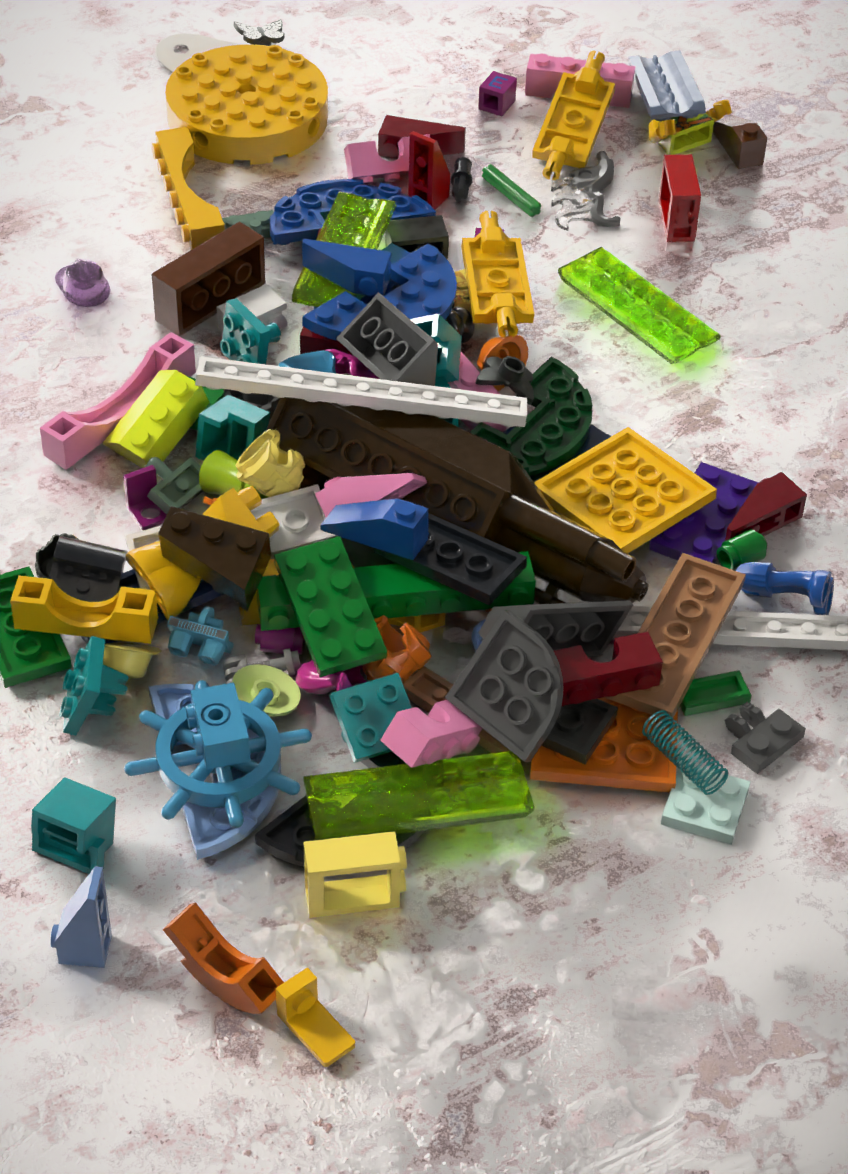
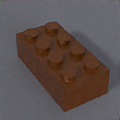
M239 221L153 272L151 277L155 321L174 334L182 336L217 314V306L266 283L264 237Z

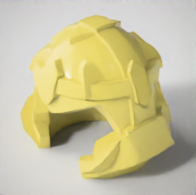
M268 429L256 438L240 456L235 465L238 470L236 476L238 480L256 487L261 494L272 497L300 488L304 478L302 471L305 468V462L299 452L293 449L288 450V452L279 448V431Z

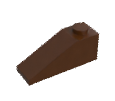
M727 115L714 122V135L738 169L763 165L767 136L757 122L735 115Z

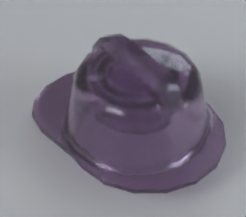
M76 258L70 265L58 270L54 277L57 286L67 300L77 306H97L109 297L111 291L102 268L92 260Z

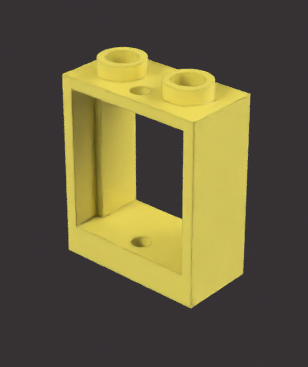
M395 831L304 842V877L309 918L400 907V892L406 891L404 869H407L405 847H398ZM387 870L386 875L324 882V877Z

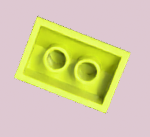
M160 370L103 441V444L140 468H145L152 457H158L163 462L199 417V413L210 402L202 386L195 385L196 381L177 370Z

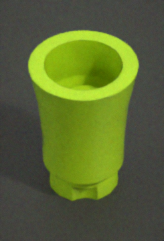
M213 451L205 458L201 465L199 484L205 493L222 495L233 487L239 492L251 485L237 479L238 470L235 465L238 460L224 451ZM256 489V491H257L258 494L260 495L261 499L268 498V496H265V495L261 494V493Z

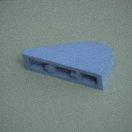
M94 867L63 908L59 925L54 924L52 927L50 944L52 948H56L59 964L105 968L112 933L103 867Z

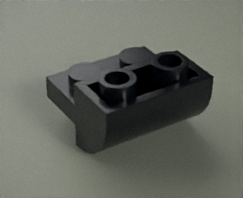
M60 536L55 548L49 579H53L63 592L76 599L88 602L106 601L118 593L128 551Z

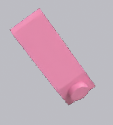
M414 473L335 477L324 484V489L315 495L325 517H327L336 505L401 499L425 485L427 480L425 477Z

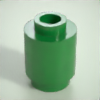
M747 530L724 541L721 547L717 549V559L721 566L734 571L741 564L759 562L766 557V539L755 530Z

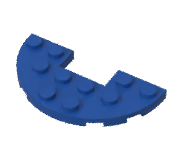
M361 179L326 180L297 188L295 195L281 198L274 206V213L270 216V236L274 245H288L292 242L303 241V239L317 240L318 232L321 228H325L329 235L327 223L339 219H358L362 216L373 215L381 228L385 229L386 221L436 216V211L419 196L414 195L411 198L402 194V188L380 182L377 187L363 185V180Z
M428 243L391 264L390 279L401 286L385 294L383 297L409 319L440 314L446 320L452 311V305L456 299L457 281L454 270L444 255L436 247ZM345 291L302 317V326L316 334L336 340L340 333L367 304Z

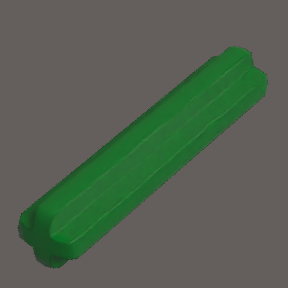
M494 165L484 166L482 169L483 179L530 217L540 214V202Z

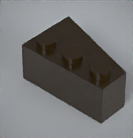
M171 506L158 533L162 556L193 577H200L212 585L213 590L221 595L223 593L237 601L239 607L248 611L271 558L269 533Z

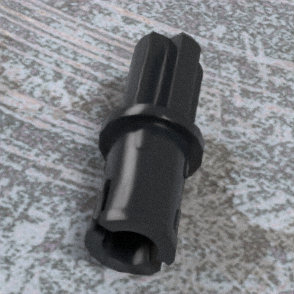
M460 157L455 161L454 173L451 175V184L453 185L452 196L456 198L455 201L457 202L468 198L469 187L473 180L471 175L472 162L466 157Z

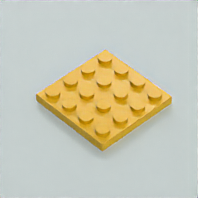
M629 427L534 482L554 510L613 540L627 554L715 500L717 492L715 487Z

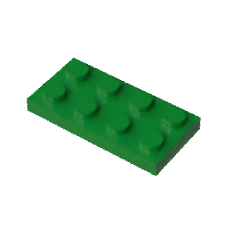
M340 536L274 554L275 566L320 678L387 658L386 646Z
M30 566L0 574V678L5 688L72 668L70 655L60 634L14 628L10 600L18 576L34 577Z

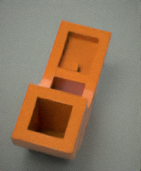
M196 902L189 904L162 929L185 957L180 961L184 967L207 990L225 1003L247 1013L262 1014L276 1000V988L284 982L264 957L253 958L247 956L233 947L220 934Z

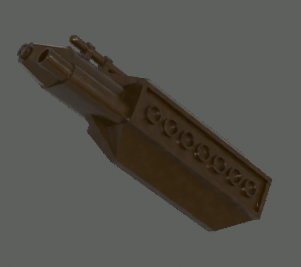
M290 397L280 398L266 431L268 429L279 431V448L288 452V450L293 449L303 456L305 468H303L302 475L304 478L299 489L318 484L321 491L324 489V484L335 477L414 473L425 477L427 483L401 498V500L429 508L428 513L513 551H528L534 576L548 583L545 591L535 587V602L539 604L566 603L558 599L557 593L559 589L585 602L631 601V603H634L636 600L640 602L645 597L649 584L646 583L645 574L637 567L636 558L623 552L613 540L555 512L513 453L432 415H411L401 411L374 410L369 407L354 405L341 406L337 403L322 401L309 402L305 399Z

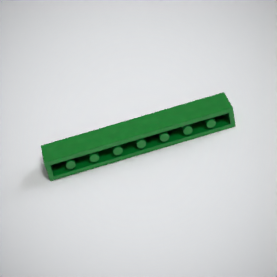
M528 551L518 552L527 556V567L490 605L399 564L353 568L374 619L383 615L389 619L486 610L500 606L534 604L536 579ZM262 576L257 588V605L261 631L300 627L280 576Z

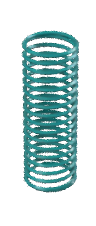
M658 711L648 718L643 726V735L655 747H658L705 795L713 794L723 786L728 778V770L723 768V765L719 764V761L715 760V757H712L703 746H700V743L696 742V739L692 738V735H689L680 724H677V721L670 717L667 711ZM663 712V714L659 715L658 717H656V718L652 721V723H651V724L649 725V727H648L647 734H646V733H645V728H646V725L648 724V722H649L655 715H657V714ZM665 715V718L662 719V720L654 727V729L652 730V733H649L650 728L652 727V725H653L660 717H662V716ZM668 724H670V726L663 732V734H661L660 736H658L659 733H660ZM674 727L673 731L662 740L664 735ZM678 731L677 734L668 743H666L668 738H670L673 733ZM679 735H681V737L679 738V740H678L675 744H673L671 747H669V746L671 745V743H672ZM685 738L684 742L673 751L676 745ZM687 742H689L688 745L685 747V749H684L683 751H681L679 754H677L678 751H679ZM693 745L691 750L681 758L683 753ZM694 750H696V752H695L687 761H685L686 758H687ZM700 753L699 757L689 765L691 760ZM701 758H703V760H702L695 768H693L694 765H695ZM708 760L706 765L697 772L699 767ZM709 765H711V767H710L702 776H700V775L702 774V772H703ZM715 768L714 772L705 779V777ZM722 771H725L722 779L716 785L705 790L706 787L710 786L720 777ZM716 774H718L710 783H708Z

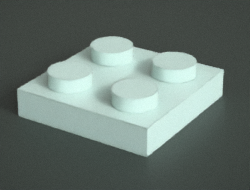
M678 769L675 789L671 788L662 814L661 825L732 845L751 781L728 775L726 782L719 790L713 794L705 795L696 784H693ZM705 769L700 776H702L708 769ZM711 771V772L705 777V779H706L707 777H709L714 771ZM721 773L720 777L710 786L706 787L705 790L710 789L711 787L716 785L722 779L724 774ZM716 774L708 783H710L718 774Z

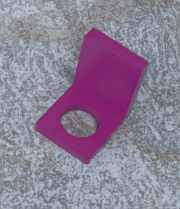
M150 465L125 474L123 479L126 507L140 528L147 530L163 524L167 514L147 497L150 490L157 485L155 467ZM146 509H156L160 512L156 518L152 519L144 518L141 515Z

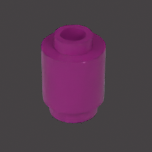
M257 624L255 632V644H260L261 652L284 655L283 650L290 648L291 652L298 650V654H303L305 639L300 627L261 631V625Z

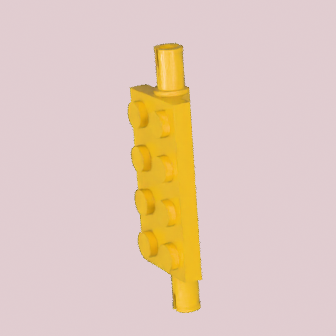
M590 51L585 66L575 74L563 72L532 150V158L547 161L542 172L546 179L550 180L551 174L554 172L552 180H558L563 165L586 168L615 92V83L604 81L600 76V69L605 61V56L599 51L596 59H593L596 51Z
M484 211L479 217L482 227L481 232L474 238H462L461 246L473 323H498L500 337H506L505 330L508 331V336L515 337L518 333L516 324L533 323L534 308L521 238H508L501 227H499L498 214L495 211H491V218H489L488 211Z

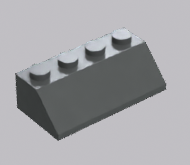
M379 292L336 338L379 379L435 386L438 343Z
M606 601L493 607L478 633L484 640L502 611L509 610L538 632L553 651L581 645L586 656H601L630 612L633 604L631 601Z

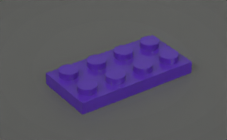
M701 462L694 473L717 489L716 499L652 538L649 550L677 561L682 553L715 564L717 561V549L725 541L727 527L759 482Z

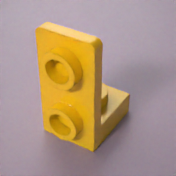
M308 967L276 988L277 1016L324 1067H329L355 1048V1040L318 1001L317 977Z

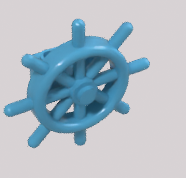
M201 680L196 683L195 690H190L192 703L175 712L169 719H165L149 710H144L139 715V720L142 724L159 731L156 740V757L128 762L124 767V771L128 776L159 771L164 784L174 793L161 810V815L164 819H173L186 802L204 807H225L229 824L234 828H239L244 822L240 804L253 799L269 785L289 795H296L300 791V785L297 781L278 773L281 762V748L307 743L311 740L312 734L308 729L278 732L273 720L263 711L274 697V693L270 688L262 689L253 701L248 703L238 699L234 682L209 687L206 681ZM196 728L197 733L190 730ZM247 729L252 730L259 737L249 739ZM178 741L194 748V750L172 754ZM265 751L260 763L250 759L251 753ZM199 764L190 776L178 768ZM235 768L246 773V775L233 780L231 770ZM210 773L217 774L219 783L204 781Z

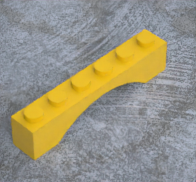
M187 127L155 131L156 143H152L154 160L157 159L160 176L163 175L164 188L166 192H169L171 208H175V218L177 225H181L183 242H188L192 250L224 231V222L218 207L198 197L185 182L188 173L195 165L194 143Z

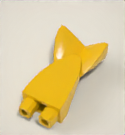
M253 486L239 492L233 487L219 496L202 514L269 533V538L279 530L280 526L278 520L270 511L257 519L251 513V510L262 504V499ZM160 541L133 549L126 554L128 564L148 583L151 590H156L157 603L166 619L169 620L170 616L176 617L190 601L199 586L201 578L193 577L164 558L161 552Z

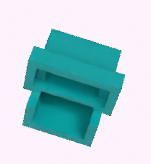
M440 314L410 319L438 343L436 377L444 376L447 382L459 381L462 336Z
M226 395L199 413L195 457L204 461L213 451L221 450L238 460L251 443L266 431L270 420V412L231 395Z
M64 777L32 809V851L87 874H90L94 867H103L104 869L105 852L112 846L114 840L116 798Z

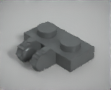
M748 702L739 708L742 718L736 715V713H732L724 720L728 730L739 739L732 745L731 754L756 774L760 773L804 738L806 730L805 727L781 709H777L765 718L761 709Z

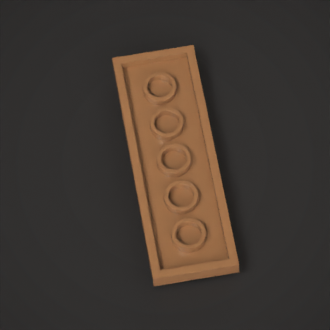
M682 553L638 633L649 632L663 661L660 685L646 690H636L605 698L650 715L664 710L669 713L670 717H674L740 593L746 574Z

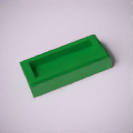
M740 670L693 679L680 707L684 716L744 705L746 702H751L752 695Z

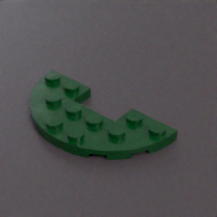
M552 356L532 374L533 380L531 385L534 399L531 405L536 408L527 415L525 427L516 426L508 434H505L480 422L470 431V433L513 453L529 476L546 472L569 460L583 446L591 429L593 405L588 389L583 388L578 381L579 376L571 368Z

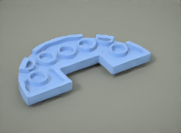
M162 684L148 687L154 713L165 719H169L175 712L191 704L190 690H195L193 684ZM196 728L190 730L197 733ZM247 729L249 739L259 737L252 730ZM178 741L175 746L181 745V744H184V743ZM265 751L251 753L250 759L260 763ZM280 762V767H279V770H278V773H280V774H281V762ZM233 768L231 770L233 780L246 775V773ZM210 773L212 782L219 783L217 774ZM269 785L253 799L241 803L240 807L244 822L239 828H234L229 824L225 807H204L186 802L182 809L197 860L224 851L252 833L270 812L279 789Z

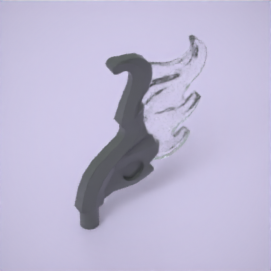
M605 151L597 153L598 165L573 170L569 173V177H563L553 182L551 192L558 189L561 190L551 200V207L557 204L562 205V208L555 216V223L559 228L568 231V224L573 221H590L603 227L620 226L621 218L619 216L609 218L603 213L604 194H601L600 191L611 183L614 176L613 159H609Z

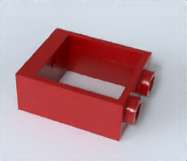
M692 154L664 155L658 201L667 242H695L701 191Z

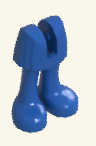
M761 562L744 563L736 570L746 574L745 582L741 589L745 594L771 598L772 594L777 593L803 594L809 597L816 615H829L834 592V578L831 577V571H777L772 563Z

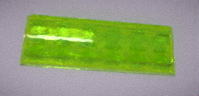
M339 191L316 240L377 250L396 208V202L386 199H367L355 194ZM303 267L293 289L292 302L319 307L345 291L354 297H357L358 294H354Z
M599 247L558 268L559 276L565 284L670 364L680 362L699 349L705 348L721 338L720 334L603 247Z
M512 751L441 759L432 764H424L413 768L408 764L303 776L317 840L394 831L395 834L509 820L526 817L534 812L535 809L521 760Z

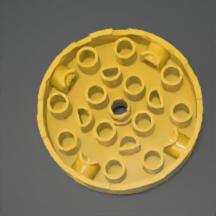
M231 45L196 53L192 58L186 60L175 69L166 85L165 94L169 129L187 127L194 143V154L212 161L234 164V160H250V165L272 163L274 157L285 154L290 158L315 144L327 127L328 85L323 73L315 64L304 58L303 55L282 49L278 45Z

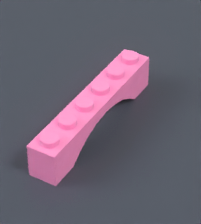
M170 332L149 348L132 376L109 398L86 410L76 412L62 411L40 427L43 456L66 470L103 443L160 370H177L189 377L195 374L194 344Z

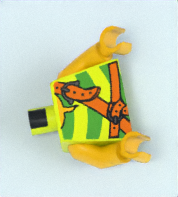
M725 99L714 103V108L707 110L704 114H698L694 118L678 116L663 121L653 119L648 125L649 140L652 143H659L667 155H675L710 143L714 122L723 118L724 115L732 113L729 100Z

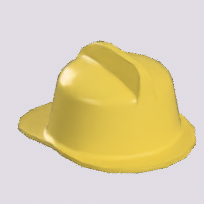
M107 643L104 647L103 665L126 674L129 677L128 681L130 679L142 678L147 671L152 656L160 653L162 650L154 646L137 643Z

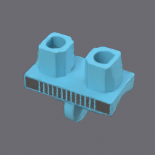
M205 606L200 614L190 612L188 620L170 616L167 627L171 633L168 649L173 655L187 657L191 645L196 644L201 646L198 653L199 660L206 664L217 666L224 652L231 654L234 644L229 641V632L222 630L223 620L214 618L215 611L213 607Z

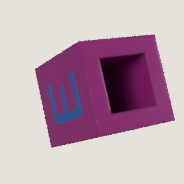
M492 71L479 86L478 109L503 116L516 101L517 78Z

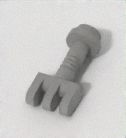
M290 648L283 650L284 657L253 664H247L245 654L226 658L222 662L225 680L227 681L226 684L232 683L233 677L239 669L254 664L268 665L282 671L287 670L290 677L296 676L295 672L301 667L298 650L291 652Z

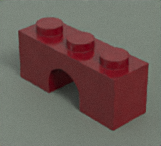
M648 631L615 638L612 661L601 663L591 660L586 656L581 645L554 650L563 677L562 706L580 704L584 701L603 697H613L636 690H646L660 685L663 661Z

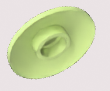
M261 664L245 666L235 673L232 683L234 682L238 699L251 703L262 689L270 688L274 693V697L263 710L270 717L290 714L297 708L301 699L299 686L294 679L282 670L272 666Z

